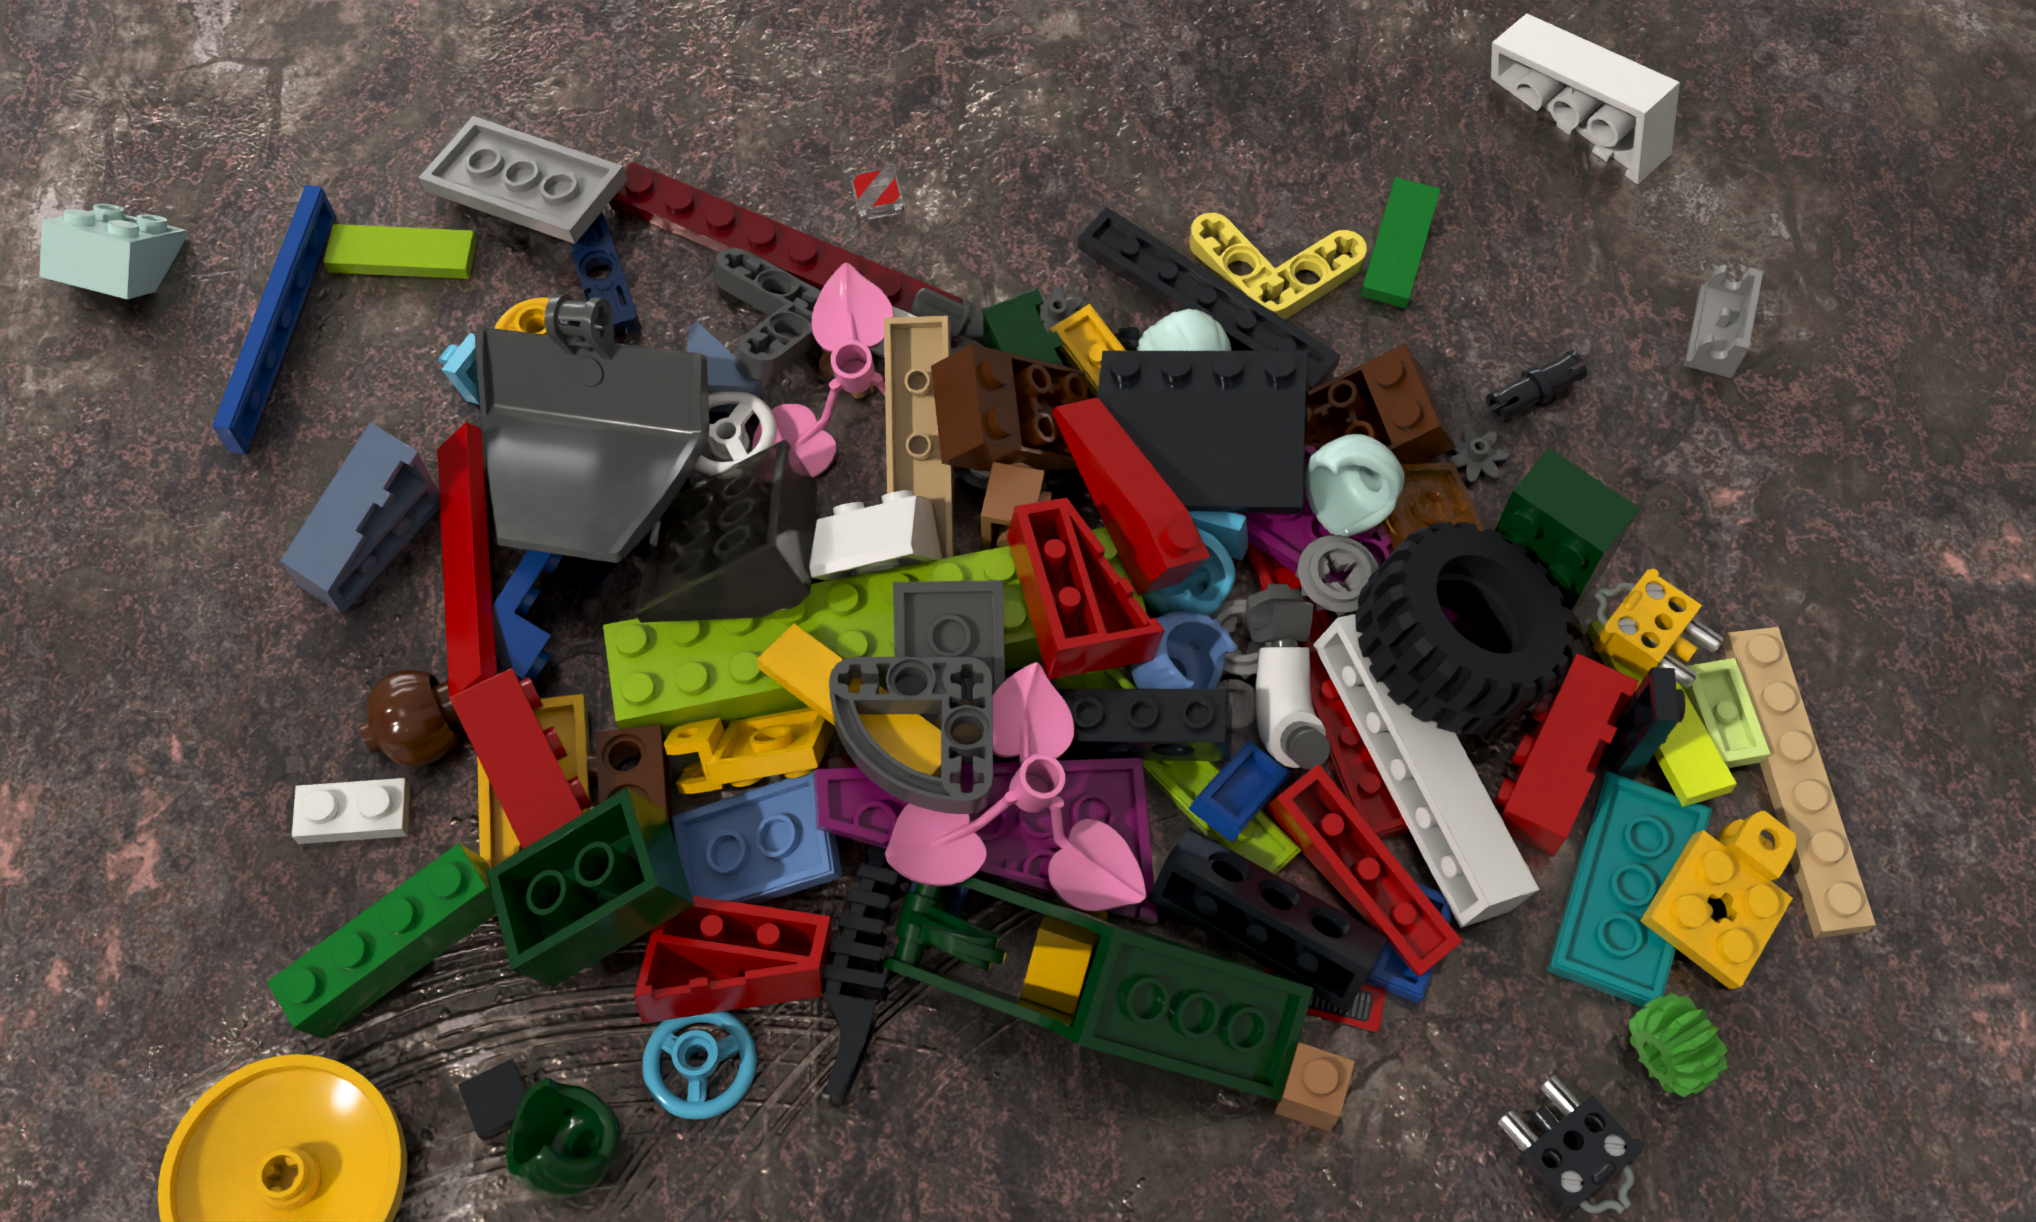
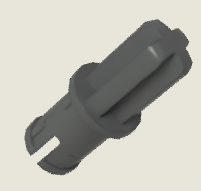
M921 288L917 292L911 307V312L919 317L948 316L951 323L952 337L956 338L958 335H961L983 345V313L971 308V302L965 300L961 304L927 288Z

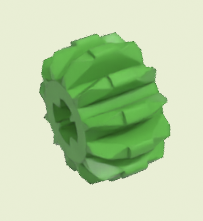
M1671 992L1664 997L1658 996L1644 1004V1008L1639 1010L1636 1016L1628 1021L1629 1029L1632 1033V1036L1629 1038L1630 1044L1638 1051L1640 1056L1638 1061L1646 1066L1649 1071V1077L1651 1079H1658L1662 1088L1668 1093L1675 1092L1683 1098L1693 1092L1695 1094L1709 1087L1712 1082L1719 1078L1721 1073L1728 1069L1727 1060L1724 1056L1728 1051L1726 1045L1717 1035L1719 1028L1713 1026L1707 1019L1706 1010H1698L1693 1000L1686 995L1679 997Z

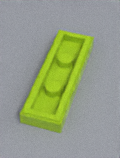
M333 224L323 263L328 273L469 279L477 238L473 230Z

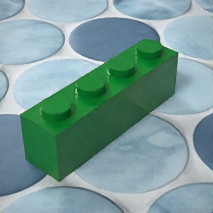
M460 843L456 844L267 981L293 1029L325 1039L494 916L496 909L486 871L491 868L486 860Z

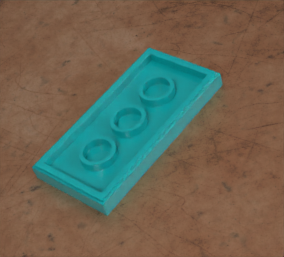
M1606 771L1600 782L1546 971L1642 1007L1658 996L1663 997L1676 948L1640 920L1692 834L1702 830L1707 831L1712 808L1699 803L1682 807L1676 795Z

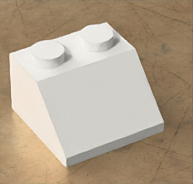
M902 490L883 495V504L864 508L863 502H852L834 507L833 516L817 519L809 566L811 578L830 581L943 559L931 501L919 496H913L912 490Z

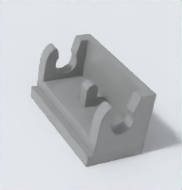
M1721 265L1714 270L1707 285L1702 284L1699 288L1684 366L1732 378L1749 350L1763 271L1749 268L1742 275L1741 281L1729 282L1725 280L1728 266Z

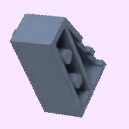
M371 422L368 424L280 560L296 585L342 615L348 610L440 507L439 492L418 451Z

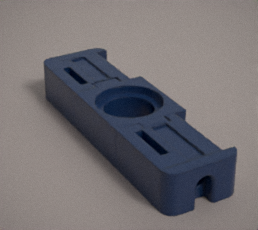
M601 212L576 244L570 243L573 250L571 254L586 300L588 301L596 297L605 298L609 301L613 313L614 339H616L615 332L625 330L626 335L633 334L640 330L641 324L603 212ZM597 265H608L613 268L611 274L603 279L596 280L587 276L588 272Z

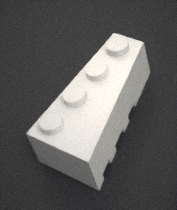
M1527 13L1492 42V80L1535 111L1544 107L1551 113L1553 119L1557 122L1556 126L1568 135L1577 131L1595 144L1592 152L1605 162L1613 157L1628 168L1625 176L1637 185L1672 154L1679 81Z

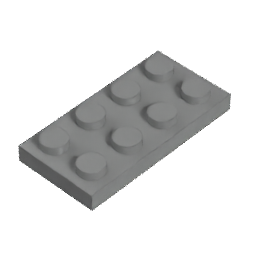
M475 116L471 117L418 177L425 192L576 244L628 180L622 165Z

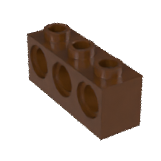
M661 724L595 732L596 752L588 753L587 763L591 784H598L599 802L591 803L590 809L625 788H629L664 809L674 839L670 759L664 747L666 737ZM630 757L640 758V762L633 769L628 771L616 770L623 760Z

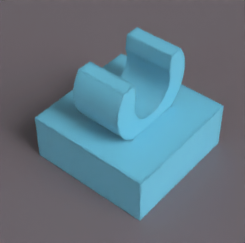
M469 333L459 347L449 345L438 358V361L444 365L441 370L467 402L480 405L475 336Z

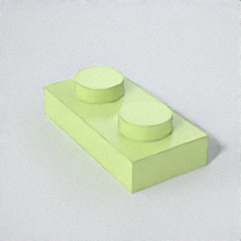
M1731 658L1687 666L1697 673V676L1690 687H1683L1727 767L1732 768L1764 762L1771 753L1736 659Z

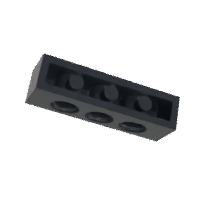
M1056 689L1069 707L1074 722L1072 742L1069 748L1056 760L1142 758V760L1231 761L1233 709L1227 689Z
M1192 828L1187 830L1166 858L1147 899L1281 976L1314 988L1313 994L1347 1013L1388 938Z

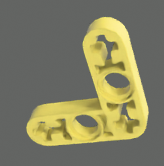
M1205 213L1198 216L1192 223L1189 239L1191 251L1213 275L1285 320L1356 276L1362 269L1367 252L1366 242L1359 234L1349 230H1338L1277 268H1274L1229 219L1217 213ZM1206 233L1210 237L1204 239L1203 234ZM1216 235H1219V236H1220V237H1219V243L1217 242V240H1216L1215 238H1213L1214 236H1216ZM1337 250L1343 254L1334 259ZM1348 252L1352 253V258H1350L1346 254ZM1235 261H1243L1251 265L1254 271L1246 276H1239L1232 273L1228 265ZM1301 270H1311L1318 274L1320 281L1311 285L1303 284L1297 280L1295 274ZM1263 296H1265L1270 301H1267L1266 303L1262 302ZM1280 296L1279 304H1276L1272 301L1276 297Z

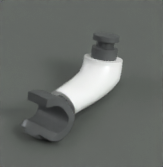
M1268 584L1266 590L1247 596L1245 617L1248 634L1252 641L1271 642V647L1260 648L1255 694L1259 738L1269 754L1284 766L1292 768L1301 767L1310 770L1318 764L1321 766L1328 758L1330 752V744L1326 738L1325 727L1315 715L1312 705L1309 648L1298 647V642H1310L1314 605L1306 602L1305 596H1301L1302 590L1290 589L1288 584Z

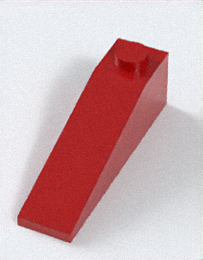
M1098 397L1057 406L1052 410L1056 423L1137 595L1140 596L1183 582L1210 557L1187 508Z
M1320 764L1316 765L1265 806L1290 839L1301 849V852L1374 930L1388 937L1386 943L1417 977L1423 975L1462 942V939Z

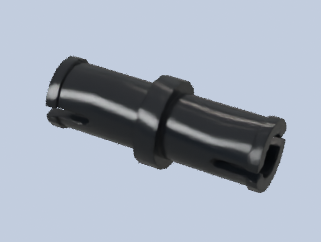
M1570 350L1539 369L1533 366L1521 373L1520 379L1487 395L1488 407L1496 403L1498 405L1505 403L1490 411L1491 414L1499 422H1504L1509 417L1533 404L1544 405L1552 400L1554 393L1576 381L1586 378V365L1577 369L1571 368L1567 370L1582 362L1583 359L1577 352Z

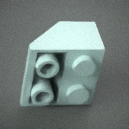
M94 204L91 211L66 209L63 211V216L42 220L39 277L124 299L154 293L157 291L184 244L187 230L167 225L166 218L156 215L144 214L137 215L136 217L125 215L124 208L117 205Z

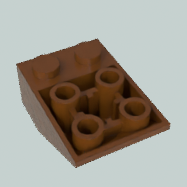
M1405 343L1309 390L1306 445L1314 446L1317 451L1323 445L1339 437L1350 434H1362L1384 444L1396 456L1403 471L1456 448L1423 368Z
M970 344L931 366L942 464L977 471H991L993 462L1009 465L1024 463L1038 470L1078 469L1052 414V410L1057 406L1089 399L1085 371L975 344Z

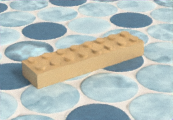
M948 316L884 318L887 494L902 490H912L913 496L930 500L942 558L955 556L953 466L942 464L931 371L933 364L951 355V323Z

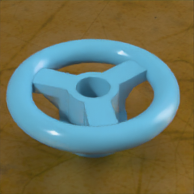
M728 1011L664 1020L652 1033L644 1051L642 1070L645 1085L655 1102L675 1116L694 1120L718 1116L735 1106L750 1088L757 1066L756 1046L745 1024ZM711 1023L725 1029L730 1035L716 1042L709 1033L702 1030L685 1032L679 1038L674 1034L691 1024ZM662 1050L672 1056V1061L677 1071L687 1078L689 1082L687 1101L674 1095L663 1082L660 1073ZM697 1052L708 1054V1058L702 1066L692 1067L689 1065V1060L693 1054ZM739 1052V1070L731 1086L718 1097L706 1101L708 1077L715 1072L719 1062Z

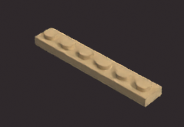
M1779 627L1728 632L1722 642L1726 658L1736 659L1771 753L1764 762L1760 763L1777 820L1796 835V848L1790 862L1814 939L1868 932L1876 926Z

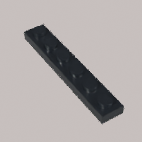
M1108 207L1078 236L1077 249L1175 312L1185 309H1197L1212 316L1225 330L1231 348L1234 350L1308 351L1309 390L1322 385L1337 368L1340 354Z

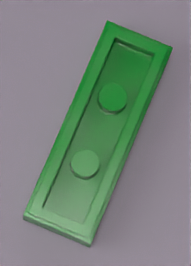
M1395 177L1360 297L1407 308L1441 188Z

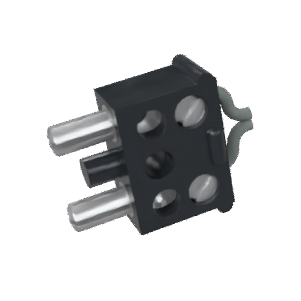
M1556 1076L1548 1078L1541 1086V1090L1566 1117L1560 1121L1546 1105L1541 1106L1530 1117L1544 1133L1540 1138L1531 1131L1513 1110L1506 1112L1500 1118L1498 1124L1523 1151L1516 1164L1556 1208L1555 1216L1558 1219H1567L1580 1207L1586 1212L1593 1214L1601 1213L1607 1209H1614L1620 1214L1632 1204L1627 1196L1635 1180L1634 1172L1630 1165L1634 1163L1643 1151L1644 1144L1640 1139L1633 1140L1593 1095L1581 1104ZM1585 1125L1591 1126L1596 1133L1588 1130ZM1564 1143L1572 1145L1575 1151L1568 1149ZM1542 1160L1549 1161L1554 1168H1548ZM1625 1173V1181L1620 1186L1618 1192L1620 1202L1612 1199L1604 1200L1598 1204L1588 1202L1619 1174Z

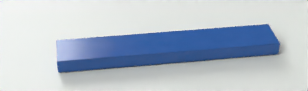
M305 185L214 419L212 427L229 452L246 454L250 448L329 238L332 225L335 222L336 215L322 187Z

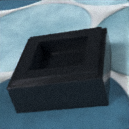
M513 1059L458 1084L477 1136L482 1141L511 1128L516 1117V1110L527 1091L517 1063Z

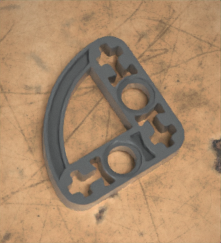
M852 657L836 664L829 678L831 708L835 727L848 755L871 781L905 802L933 811L971 814L979 812L988 805L993 793V699L991 670L983 661L973 657ZM913 675L922 678L927 683V687L918 695L909 696L899 692L896 684L905 676ZM880 677H886L887 694L879 693ZM964 678L973 679V706H962L961 683ZM851 679H862L860 692L850 693L848 687L851 684ZM858 714H942L941 778L914 770L890 756L870 736ZM973 724L980 728L983 736L974 744L964 745L956 742L951 733L959 725ZM961 762H973L974 786L971 793L961 792Z

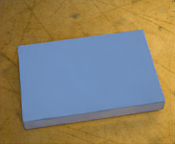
M815 770L801 777L788 778L672 816L675 845L692 896L755 905L843 878L836 835L816 829Z

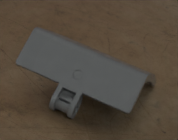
M556 293L550 297L545 309L544 322L548 335L486 327L477 330L474 334L481 422L497 542L501 546L618 563L642 541L665 513L705 449L709 437L707 358L702 353L614 343L613 313L608 300L595 297L587 302L573 300L568 294Z

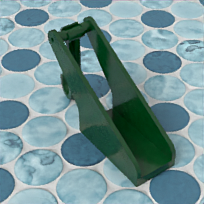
M974 875L968 880L959 883L958 885L1075 924L1101 935L1077 1015L1072 1016L921 965L926 946L934 945L956 958L987 972L990 971L992 963L1004 964L1007 952L997 947L1000 939L998 935L945 911L947 903L941 901L946 886H930L917 882L915 891H908L894 933L900 937L894 956L885 955L882 967L1047 1028L1079 1046L1280 1101L1314 988L1247 964L1079 911L1072 907Z

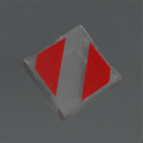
M895 166L849 174L850 186L859 221L905 213L904 200Z

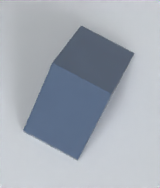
M698 321L690 325L686 352L706 355L708 394L712 392H747L765 402L761 380L751 379L741 374L735 366L736 357ZM719 405L709 409V412L732 413L737 405Z

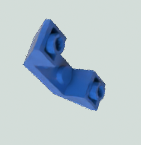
M528 550L493 605L495 643L502 670L504 672L512 668L519 681L523 680L524 677H530L531 681H535L551 656L542 650L551 635L518 616L515 612L525 617L541 592L539 588L533 585L542 570H545L552 575L564 555ZM587 559V560L591 561V562L594 563V564H596L597 561H598V560Z

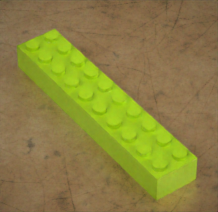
M1106 527L1092 529L1091 531L1105 549V558L1119 577H1126L1134 588ZM1009 546L603 625L615 721L619 729L661 724L666 738L675 727L692 722L721 718L723 727L729 725L730 721L808 708L809 706L759 670L757 658L793 623L842 659L852 657H894L893 582L1003 580L1005 671L1026 667L1035 662L1040 664L1043 663V659ZM1135 590L1133 596L1146 612L1142 595L1138 596ZM880 677V686L886 690V677Z

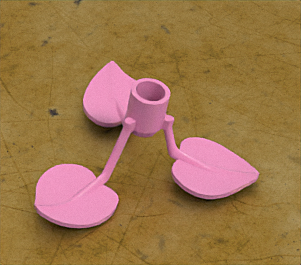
M847 262L842 264L826 282L817 298L812 313L811 326L813 335L823 350L832 353L831 365L835 378L829 383L830 392L822 417L817 422L814 413L809 408L800 404H783L771 410L777 426L774 446L766 459L750 470V473L766 481L780 484L802 483L818 477L828 469L837 453V445L834 438L823 429L830 423L839 392L842 389L850 393H860L874 385L885 396V382L882 375L875 371L869 348L876 347L884 341V318L894 317L893 309L889 299L882 290L863 277ZM761 423L758 424L755 431L752 450L761 438Z
M1038 662L1032 663L1010 676L992 696L993 754L1002 758L1019 756L1021 765L1010 782L1009 792L972 822H970L969 814L943 813L909 803L897 818L890 842L885 851L886 860L901 875L921 884L930 886H952L959 884L977 873L986 860V847L975 833L976 831L985 827L1013 804H1016V806L1026 812L1032 813L1049 808L1051 811L1054 841L1062 848L1052 856L1048 865L1049 880L1059 899L1066 905L1083 912H1103L1139 904L1146 898L1143 875L1134 854L1116 830L1101 821L1083 819L1072 827L1068 838L1064 835L1061 813L1064 800L1058 794L1065 784V772L1062 765L1056 759L1069 748L1072 742L1074 722L1065 700L1050 683L1041 665Z

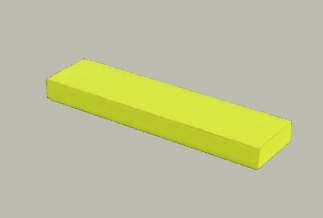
M1598 620L1591 621L1587 629V633L1593 643L1604 627ZM1598 652L1605 666L1638 680L1639 683L1636 689L1644 678L1606 652ZM1676 682V689H1682L1685 695L1684 718L1681 723L1674 727L1668 735L1666 742L1660 745L1654 756L1681 806L1686 807L1731 793L1737 783L1683 687Z

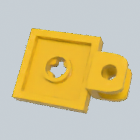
M808 707L730 721L726 731H724L721 718L684 724L672 729L664 742V747L668 755L698 752L701 762L686 766L679 781H676L680 794H694L723 789L727 783H731L734 787H744L758 782L762 777L783 774L786 778H797L807 775L819 767L836 727L812 708Z
M1759 811L1750 815L1745 821L1738 819L1728 823L1720 831L1716 839L1704 830L1692 834L1640 921L1728 989L1742 987L1793 899L1771 881L1780 878L1792 858L1796 848L1795 833L1766 811ZM1762 830H1766L1773 835L1775 839L1774 848L1772 842L1760 834ZM1708 898L1714 900L1720 898L1723 901L1727 911L1726 918L1719 919L1716 922L1711 918L1713 908L1707 903Z

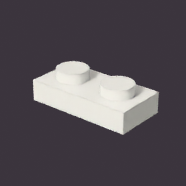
M405 778L296 786L292 838L298 844L408 836L411 786Z

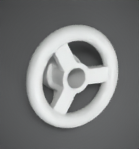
M709 393V409L724 404H736L737 407L728 418L720 419L715 424H709L707 443L710 445L712 455L716 461L701 455L694 468L704 474L716 477L736 476L754 469L766 459L776 440L777 426L772 411L763 400L751 393ZM755 413L760 420L762 434L758 444L751 451V443L745 429V423Z

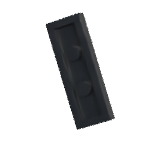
M1652 667L1619 713L1614 727H1617L1616 733L1611 743L1608 744L1611 773L1634 780L1642 768L1650 763L1653 754L1660 745L1666 742L1668 735L1674 727L1682 722L1685 714V695L1682 689H1676L1675 668Z

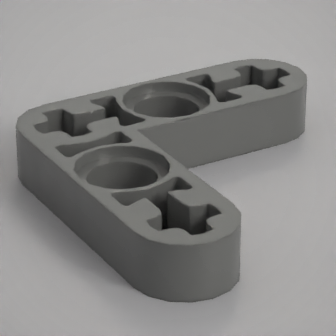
M737 248L725 249L717 255L714 281L717 286L770 315L740 338L735 366L741 374L751 379H771L818 344L812 332L811 321L813 309L821 291L746 250ZM768 290L779 291L784 294H775ZM779 332L791 333V334L796 335V336H798V337H787V336H783V335L778 334V333H779Z

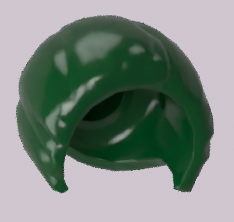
M545 1078L540 1082L534 1083L533 1087L526 1091L525 1097L521 1099L520 1105L516 1110V1117L506 1142V1168L517 1183L541 1196L568 1198L587 1192L603 1180L606 1172L617 1158L621 1145L619 1121L612 1108L591 1091L580 1086L562 1084L550 1078Z

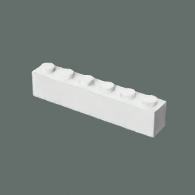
M1355 614L1337 618L1313 645L1459 927L1462 928L1512 911L1540 889L1455 732L1437 728V722L1433 720L1422 722L1410 715L1412 709L1403 702L1397 705L1387 695L1390 692L1383 681L1377 683L1369 671V666L1372 664L1369 657L1363 658L1358 638L1363 633L1356 632Z

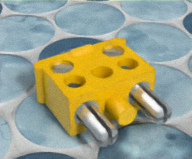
M1653 568L1648 569L1636 585L1620 583L1612 589L1602 586L1594 597L1600 604L1597 610V619L1604 627L1595 639L1593 649L1596 652H1606L1642 678H1645L1652 667L1675 668L1676 682L1684 688L1690 687L1696 679L1697 673L1667 653L1671 651L1686 662L1690 660L1698 647L1681 636L1682 633L1710 652L1718 650L1723 642V637L1694 618L1702 605L1659 577V572ZM1623 590L1630 591L1608 620L1605 617V611L1608 607L1605 596L1612 597Z

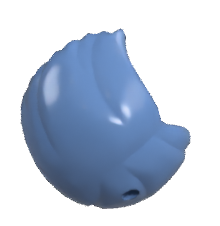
M1173 611L1156 617L1165 632L1153 661L1131 664V674L1137 688L1215 689L1223 672L1226 653H1231L1237 648L1228 630L1221 627L1218 620L1196 612Z

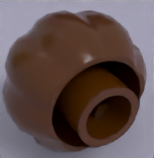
M412 669L399 670L389 674L376 684L367 699V722L359 725L362 738L371 753L374 754L382 751L395 763L407 767H421L445 758L453 750L461 736L459 726L454 729L449 727L459 722L460 719L452 702L449 701L448 680L439 683L434 674Z

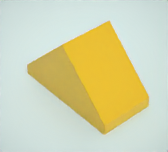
M1055 897L1053 900V902L1066 905L1061 899ZM1106 911L1087 912L1106 919L1108 917V912ZM1045 915L1037 933L1020 998L1074 1016L1101 935L1075 924Z

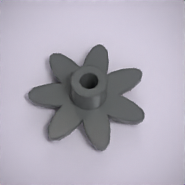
M1056 287L1053 290L1051 300L1041 296L1044 303L1040 305V318L1047 334L1050 333V328L1068 318L1083 304V297L1077 296L1066 301L1063 290L1060 287Z
M1465 426L1463 433L1464 441L1453 438L1456 448L1451 451L1457 455L1450 458L1446 466L1450 469H1459L1466 466V478L1469 483L1476 481L1480 470L1488 477L1498 479L1500 471L1494 462L1505 461L1509 458L1510 454L1505 450L1492 448L1496 442L1497 433L1492 431L1485 434L1482 438H1478L1477 433L1472 427Z

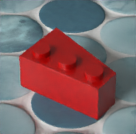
M1068 498L1014 506L1007 541L1048 679L1052 680L1153 661L1165 630L1155 617L1149 618L1133 596L1135 589L1126 577L1120 578L1104 556V547Z
M1577 653L1553 693L1549 691L1537 702L1531 715L1532 719L1539 721L1535 734L1531 736L1524 733L1511 762L1520 765L1514 781L1505 777L1493 800V804L1496 809L1500 810L1499 814L1512 838L1554 857L1570 833L1596 776L1594 772L1605 746L1611 743L1616 733L1617 727H1614L1619 713L1628 699L1633 696L1639 683L1638 680Z
M511 668L449 697L522 849L582 815V810L592 806L578 776L567 780L558 760L568 755L554 726L543 730L534 712L544 706L530 677L519 681L514 670Z
M692 896L694 906L651 931L634 993L642 1024L822 997L825 987L822 975L825 964H830L831 960L830 948L833 940L831 917Z

